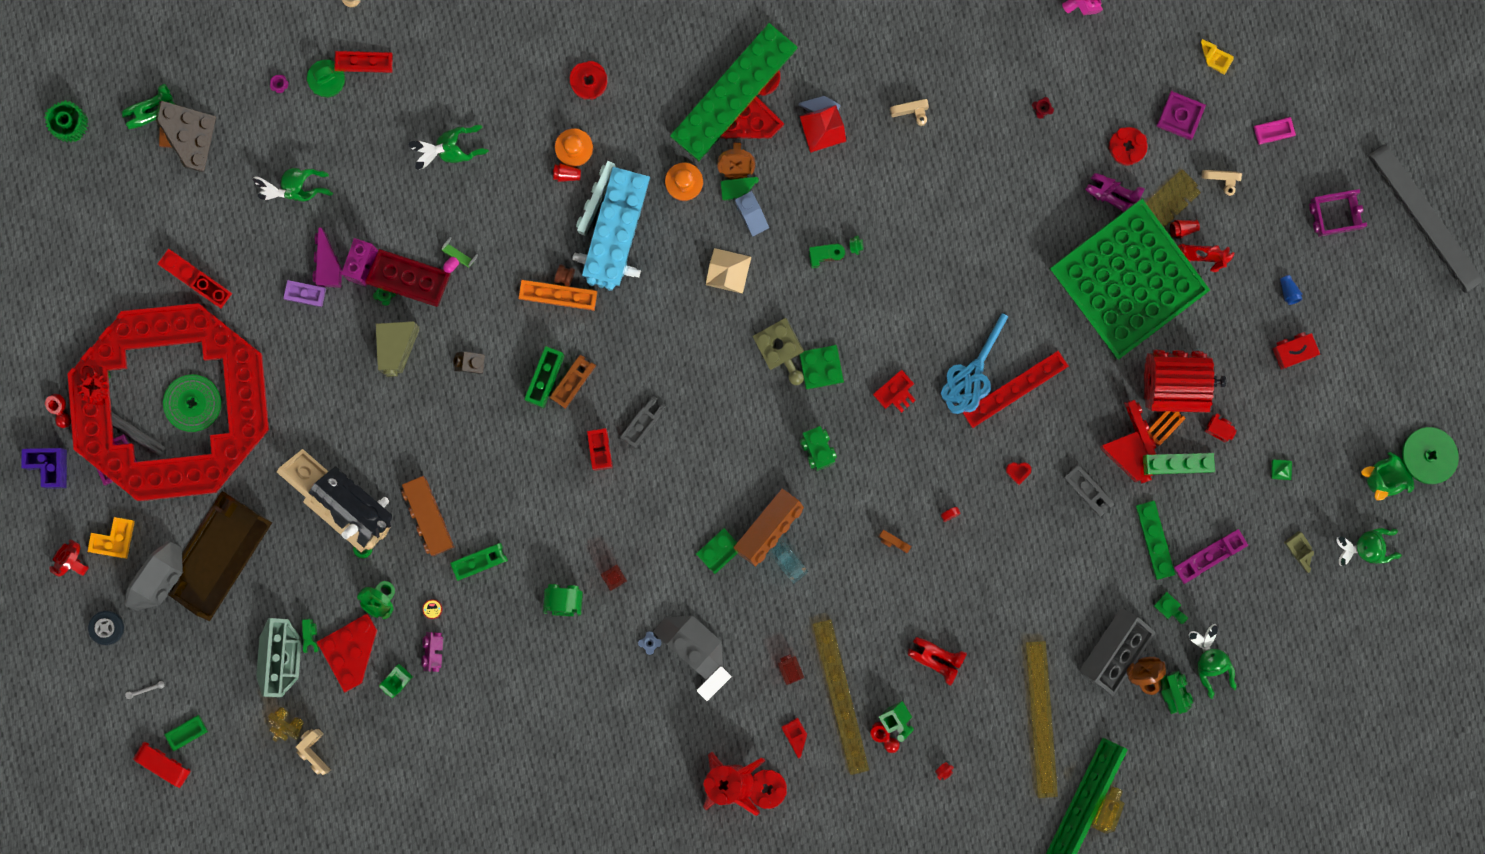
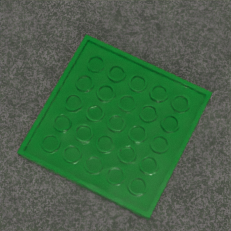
M1143 199L1138 200L1049 268L1117 360L1210 291Z

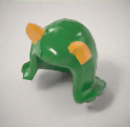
M1392 452L1387 453L1389 458L1382 459L1372 467H1366L1361 471L1362 475L1368 477V487L1375 493L1374 498L1376 500H1383L1387 496L1399 494L1404 489L1408 493L1414 490L1413 477L1407 472L1403 460Z

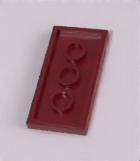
M379 249L365 284L438 307L451 273Z

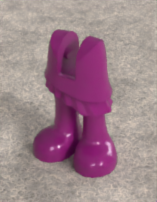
M1094 173L1091 179L1102 185V188L1099 189L1088 184L1085 189L1098 201H1106L1122 212L1140 200L1145 190L1143 187H1138L1134 191L1128 190L1120 186L1121 182H1115L1116 179H1111L1098 173ZM1114 192L1129 200L1131 203H1127L1113 196L1111 193Z

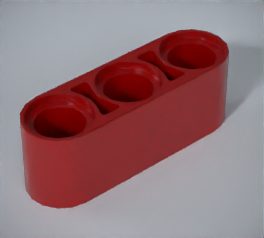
M143 742L133 760L170 784L181 788L191 770L183 768L182 764L173 758H167L165 753L157 748L153 749L149 746V743Z

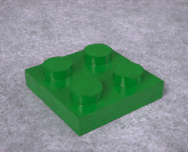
M837 345L807 350L800 354L806 390L844 383Z

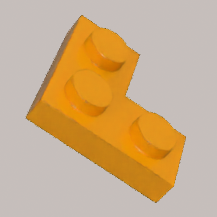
M114 517L110 536L91 533L87 552L127 559L135 521Z

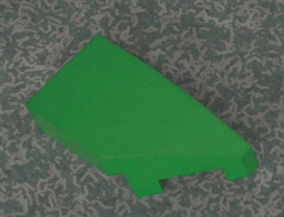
M751 177L721 181L722 200H734L749 193L754 184L758 183L759 178Z

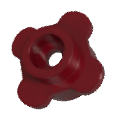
M1043 97L1038 102H1033L1032 108L1036 110L1037 118L1043 119L1045 115L1053 114L1054 108L1051 107L1049 98Z

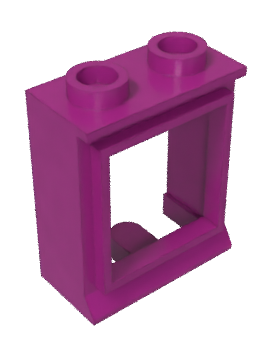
M1360 189L1318 196L1311 200L1309 210L1311 214H1314L1313 229L1315 233H1318V237L1360 230L1367 227V222L1362 223L1360 215L1363 212V206L1358 205L1357 201ZM1348 198L1354 226L1325 231L1319 204Z

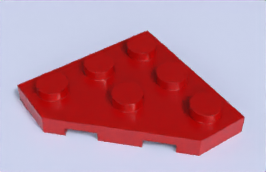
M756 96L720 138L771 139L784 126V123Z
M368 613L317 641L344 693L362 684L378 631Z

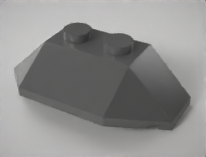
M168 540L148 557L128 586L126 600L124 601L126 607L140 611L161 605L183 573L182 547Z
M694 616L665 617L653 631L706 680L719 667H723L722 641Z

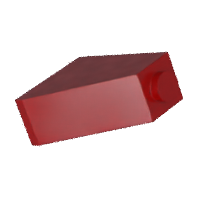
M1138 431L1100 446L1101 450L1134 482L1140 481L1142 484L1152 480V475H1144L1143 456L1148 454Z

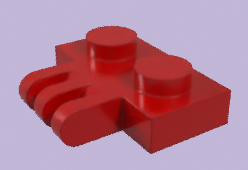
M903 370L899 371L873 394L884 409L893 404L900 413L904 411L903 407L900 406L901 403L906 408L910 406L905 400L906 398L912 403L916 401L908 392V389L914 383Z

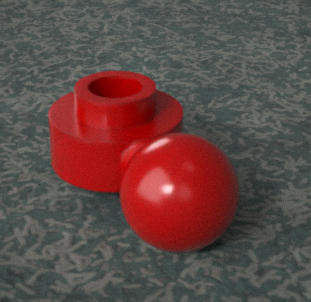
M59 394L47 397L45 406L50 413L56 414V425L60 428L68 427L71 423V418L63 412L66 408L65 399Z
M882 722L873 724L870 732L872 739L876 742H884V748L887 752H897L900 747L899 741L895 738H890V733L887 732Z

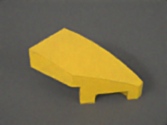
M1202 39L1201 45L1207 65L1225 75L1234 56L1217 49L1216 45Z

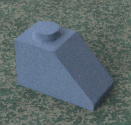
M752 191L735 199V205L752 237L769 229L761 207Z

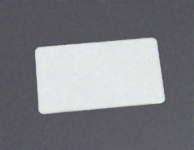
M719 667L697 689V692L708 701L732 676L723 667Z

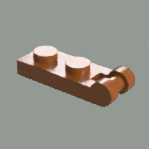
M579 355L550 396V399L566 409L596 365L592 362L589 363L585 360L584 356ZM580 366L586 369L583 374L577 370Z

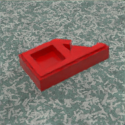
M796 718L781 726L799 759L802 755L807 733L800 720Z

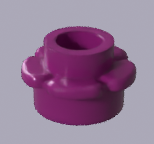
M275 75L270 80V88L272 91H276V93H283L289 86L286 77L283 75Z

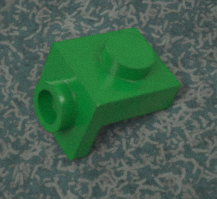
M398 664L387 678L379 684V687L386 695L394 698L404 689L413 676Z

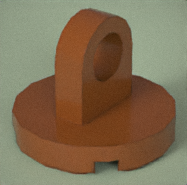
M736 142L733 144V149L723 152L717 161L718 171L725 174V177L729 179L747 178V175L754 173L756 164L755 158L751 153L741 150V143Z
M1144 657L1139 659L1138 663H1132L1127 669L1129 681L1135 685H1140V688L1146 694L1154 695L1158 693L1161 686L1160 680L1166 674L1165 663L1157 657Z

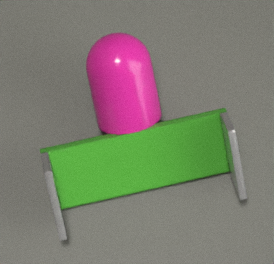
M450 237L442 247V251L451 256L444 263L443 269L445 272L451 273L459 265V262L469 268L476 260L478 254L473 259L469 258L449 245L452 238Z

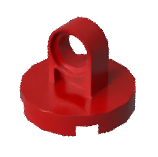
M69 540L70 544L64 543L54 555L52 560L55 564L54 567L50 566V572L60 577L69 569H72L84 576L89 567L84 566L77 559L80 552V544L74 540Z

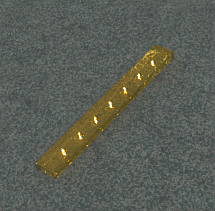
M832 620L815 623L813 628L850 775L869 771Z
M1046 641L1026 642L1038 798L1058 797Z

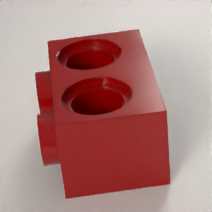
M607 429L587 431L593 471L613 468Z

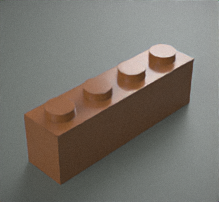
M421 476L402 484L403 490H401L404 500H408L411 507L408 509L411 517L416 518L418 522L416 529L419 536L423 535L425 539L423 546L426 553H430L434 557L455 548L426 477Z
M781 489L733 548L742 558L756 567L758 563L765 559L768 551L776 546L781 535L789 530L790 524L795 518L801 515L804 509L803 505L794 496Z

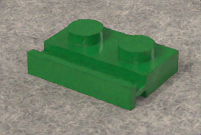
M724 528L696 555L715 575L738 554L733 548L737 541Z

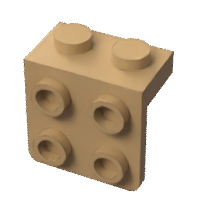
M311 729L310 731L307 730L300 737L302 741L296 746L298 749L297 754L303 760L307 759L312 764L310 767L315 773L324 775L329 773L331 769L310 748L323 733L320 729Z

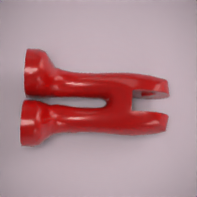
M915 637L913 642L919 647L925 648L921 655L919 652L909 649L907 654L915 661L943 675L945 683L951 686L958 670L938 662L932 658V655L960 669L967 653L964 651L951 653L927 640Z

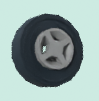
M112 611L98 612L89 622V635L99 645L107 646L114 644L123 635V620Z

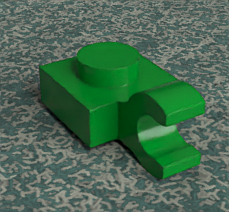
M1167 592L1153 606L1167 619L1173 616L1181 624H1184L1188 619L1185 614L1178 610L1181 604Z
M312 619L302 620L303 652L308 653L309 645L314 647V652H318L319 646L313 640L314 635L317 634V625L313 623Z

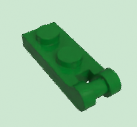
M496 544L451 562L450 564L457 581L507 562L508 559L502 552V544ZM494 552L497 559L491 560L489 554Z

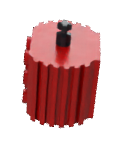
M1153 350V353H1147L1144 371L1145 407L1151 411L1210 412L1214 387H1217V384H1220V387H1225L1227 383L1226 376H1221L1220 379L1214 376L1213 358L1207 356V353H1203V351H1192V354H1188L1182 350H1172V354H1168L1165 350Z

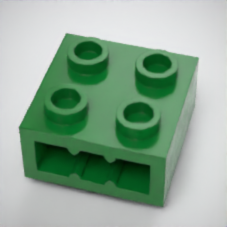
M821 426L804 432L800 439L803 450H807L809 453L807 460L810 468H815L816 471L834 465L837 458L834 448H830L828 445L829 435L826 429L822 430Z

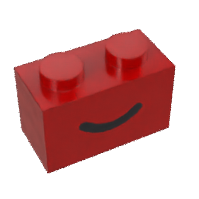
M1303 332L1295 335V340L1288 342L1287 339L1276 343L1277 346L1273 348L1281 370L1320 355L1312 333L1306 335Z

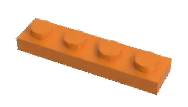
M522 280L519 300L595 311L598 292Z

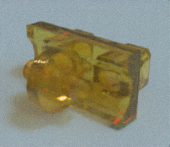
M282 707L275 711L274 714L271 712L268 716V722L273 725L269 731L275 734L272 740L277 742L281 738L286 741L290 736L297 741L304 722L297 717L293 719L291 724L284 721L289 712Z

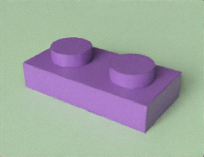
M287 280L283 299L322 307L326 288Z

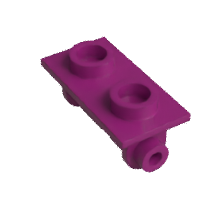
M426 632V636L423 637L422 645L425 648V655L422 656L421 666L424 667V671L439 672V668H441L442 654H435V650H442V633H434L433 636V632Z

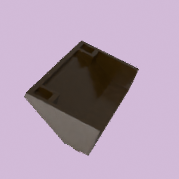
M222 491L183 551V573L168 595L196 616L210 621L272 522Z

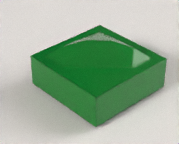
M1272 460L1271 479L1291 480L1292 461Z

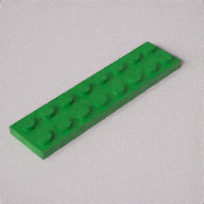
M768 23L670 135V138L697 161H700L794 54L798 47Z

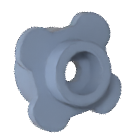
M649 631L643 639L639 640L638 645L643 647L648 655H651L657 647L661 646V640L656 639L653 632Z

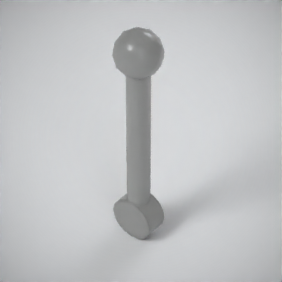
M159 681L156 685L135 692L129 691L125 694V697L132 699L135 695L156 688L162 689L165 684L163 681Z

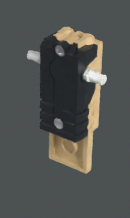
M303 449L279 467L277 473L306 497L303 502L360 552L365 549H373L379 540H383L386 537L387 532L391 528L390 522L392 520V514L385 509L389 503L388 498L383 497L381 500H374L361 487L355 485L354 481L348 479L346 474L341 473L339 468L335 466L330 471H327Z

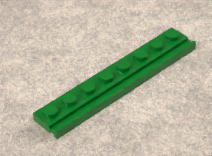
M1102 738L1046 854L1078 853L1128 749Z

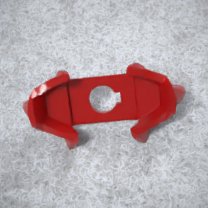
M1182 243L1178 246L1189 262H1214L1215 264L1210 269L1211 272H1218L1219 269L1227 267V263L1232 260L1235 254L1234 252L1230 253L1229 247L1221 251L1219 245L1195 246ZM1196 251H1203L1207 253V256H1199Z

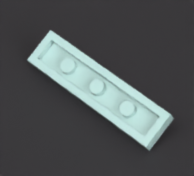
M607 161L606 166L603 165L600 169L599 175L601 177L599 182L594 183L591 191L593 193L592 198L586 201L584 216H580L576 224L579 234L586 236L608 187L612 169L616 167L612 162Z

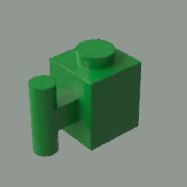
M903 701L888 707L879 716L888 733L895 730L899 732L897 739L900 742H903L914 731L912 726L906 725L912 716Z

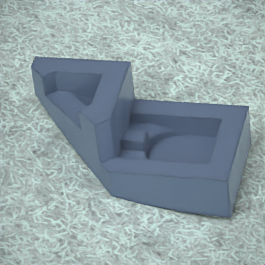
M826 96L813 98L798 104L809 112L836 105L839 110L841 106Z

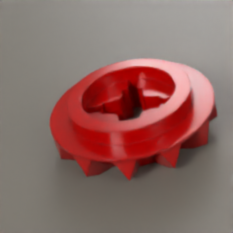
M96 372L86 373L77 384L78 395L88 403L102 401L107 396L109 390L106 378ZM94 380V385L100 389H94L93 393L91 394L90 389L86 388L85 386L92 385V382Z

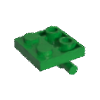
M1180 670L1172 672L1167 677L1164 675L1160 680L1161 693L1164 702H1167L1170 714L1187 712L1192 708L1193 698L1190 692L1187 693L1185 675L1181 674Z

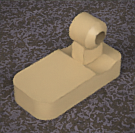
M923 99L893 106L890 108L891 117L915 112L916 123L919 126H924L927 122L925 110L929 108L928 100Z
M1202 170L1201 178L1225 180L1224 193L1231 196L1236 191L1234 187L1236 180L1241 181L1242 173Z

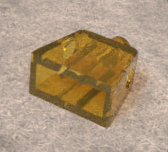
M1115 787L1111 788L1109 795L1105 796L1090 827L1105 834L1115 831L1125 805L1124 802L1120 801L1123 793L1122 790ZM1109 804L1113 805L1112 811L1109 809Z

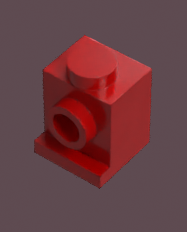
M1214 414L1204 432L1223 442H1227L1229 439L1232 440L1237 432L1235 427L1231 425L1232 423L1225 418L1218 419L1220 415Z

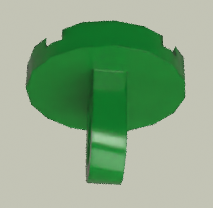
M324 59L317 61L311 66L308 71L307 82L310 89L316 95L329 98L342 91L346 77L344 71H335L334 61Z
M382 581L375 588H362L358 593L357 599L361 601V607L368 614L376 618L380 616L382 619H387L394 610L390 600L395 594V588L390 582ZM381 588H386L389 595H384L381 592Z

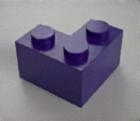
M62 448L22 449L21 468L41 470L42 488H67V450Z

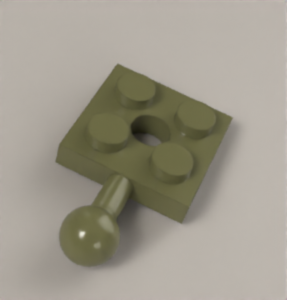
M787 318L753 336L770 370L784 363L790 373V383L800 385L803 382V373L796 370L791 359L803 353L804 350ZM778 338L783 341V347L779 350L774 347V341Z

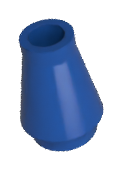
M1288 275L1281 278L1280 282L1284 301L1288 305L1300 302L1302 300V292L1291 276Z

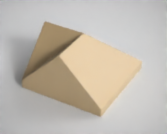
M714 248L706 285L743 294L751 257Z

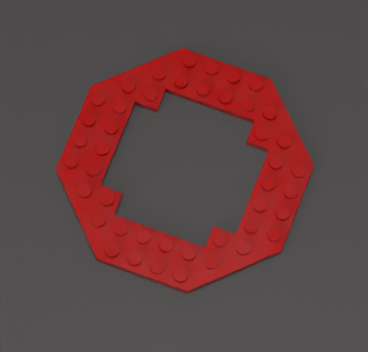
M199 303L121 311L115 321L99 336L97 342L80 358L81 360L68 372L73 450L137 501L217 493L269 431L263 355ZM202 342L204 361L223 359L229 433L210 435L212 454L135 462L134 444L114 445L110 389L102 401L98 403L85 402L78 395L77 384L80 378L86 375V373L96 372L104 376L109 385L108 371L127 369L126 350ZM94 380L92 382V385L85 386L86 388L90 389L91 394L93 393L94 389H100L94 385Z

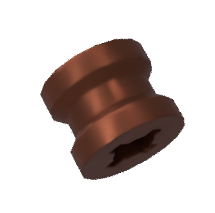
M560 264L554 282H562L565 286L569 287L575 269H568Z

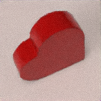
M1012 462L1006 467V473L1018 486L1030 475L1032 470L1031 466L1025 462L1020 464Z

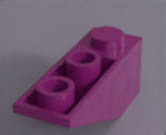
M318 228V233H315V244H318L317 252H314V263H317L316 271H313V282H316V285L319 287L341 288L342 267L325 231L322 228Z

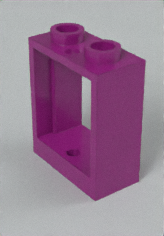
M354 238L341 274L348 281L367 287L365 280L378 252L376 247L371 243Z

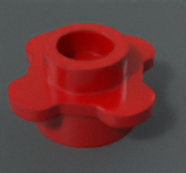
M945 762L935 771L938 775L937 778L939 780L942 778L946 780L953 774L952 770L954 767Z

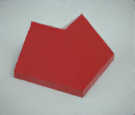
M836 105L800 116L810 153L846 142L844 124Z

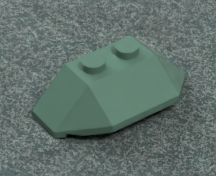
M268 618L259 637L256 677L263 697H283L285 692L299 678L302 639L288 619Z

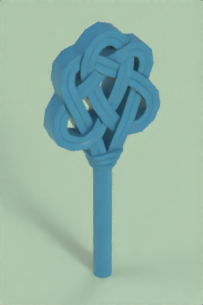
M1000 315L977 359H974L967 367L954 365L948 370V383L943 387L941 395L952 413L959 414L964 411H975L979 406L980 399L987 396L991 391V383L988 377L982 374L984 361L1008 318L1007 315ZM963 390H965V394L960 395V393Z

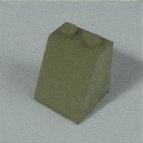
M415 322L376 324L378 370L383 375H386V377H397L398 373H403L419 333V326Z

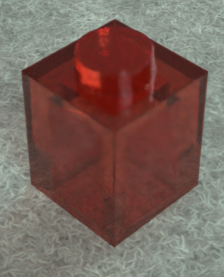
M618 565L600 574L611 592L628 582Z
M791 654L780 658L781 662L777 664L786 685L804 678L796 656L791 657Z

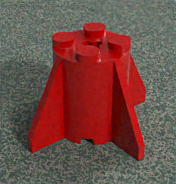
M713 752L709 753L710 772L703 783L707 794L703 808L708 810L715 803L718 805L736 803L755 816H758L760 814L759 810L749 799L754 783L751 773L766 760L760 758L745 767L737 764L723 765Z

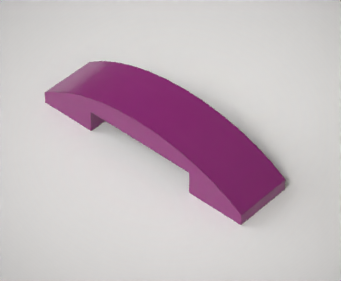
M1237 529L1175 566L1174 569L1182 583L1185 584L1249 545L1240 530Z

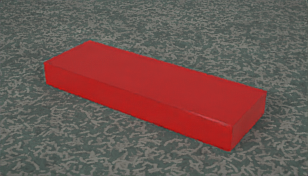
M335 51V71L392 73L393 53Z

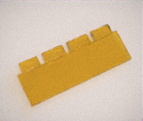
M1182 169L1146 204L1162 226L1165 227L1175 218L1170 211L1178 215L1188 206L1184 198L1186 197L1189 202H1192L1201 192L1196 188L1198 184Z

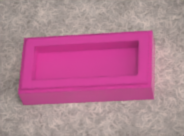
M1291 117L1254 126L1258 145L1296 136Z

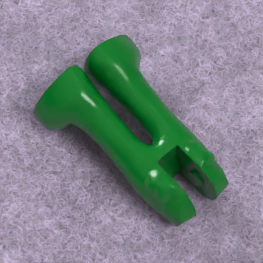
M166 84L158 87V94L154 97L133 104L121 111L122 118L135 114L136 118L125 124L128 129L138 128L154 121L157 110L146 113V110L158 106L159 101L175 104Z

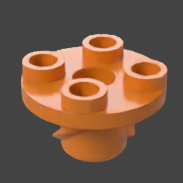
M568 129L558 136L555 143V152L563 164L577 167L585 164L590 159L593 152V144L589 135L584 131Z
M690 163L676 164L667 172L665 178L666 189L677 200H691L702 190V174L696 166Z

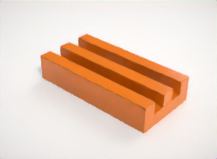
M1165 411L1147 431L1149 437L1153 438L1158 446L1186 419L1180 412H1173L1174 414L1152 435L1151 432L1171 412ZM1178 417L1179 420L1158 440L1157 437Z

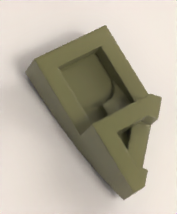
M1298 531L1287 539L1284 544L1305 572L1309 573L1311 571V557L1314 555V551L1311 550L1312 547L1303 533Z

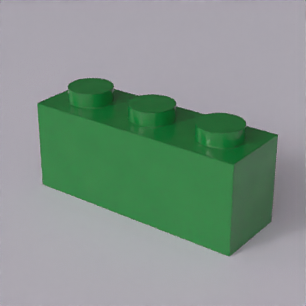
M545 346L524 399L527 403L545 408L565 357L564 353Z

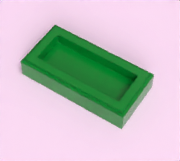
M197 715L164 735L172 750L176 751L204 735L208 730L200 715Z

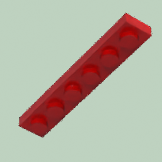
M1057 351L980 400L979 406L975 411H964L962 414L970 427L974 428L1069 366L1060 352Z

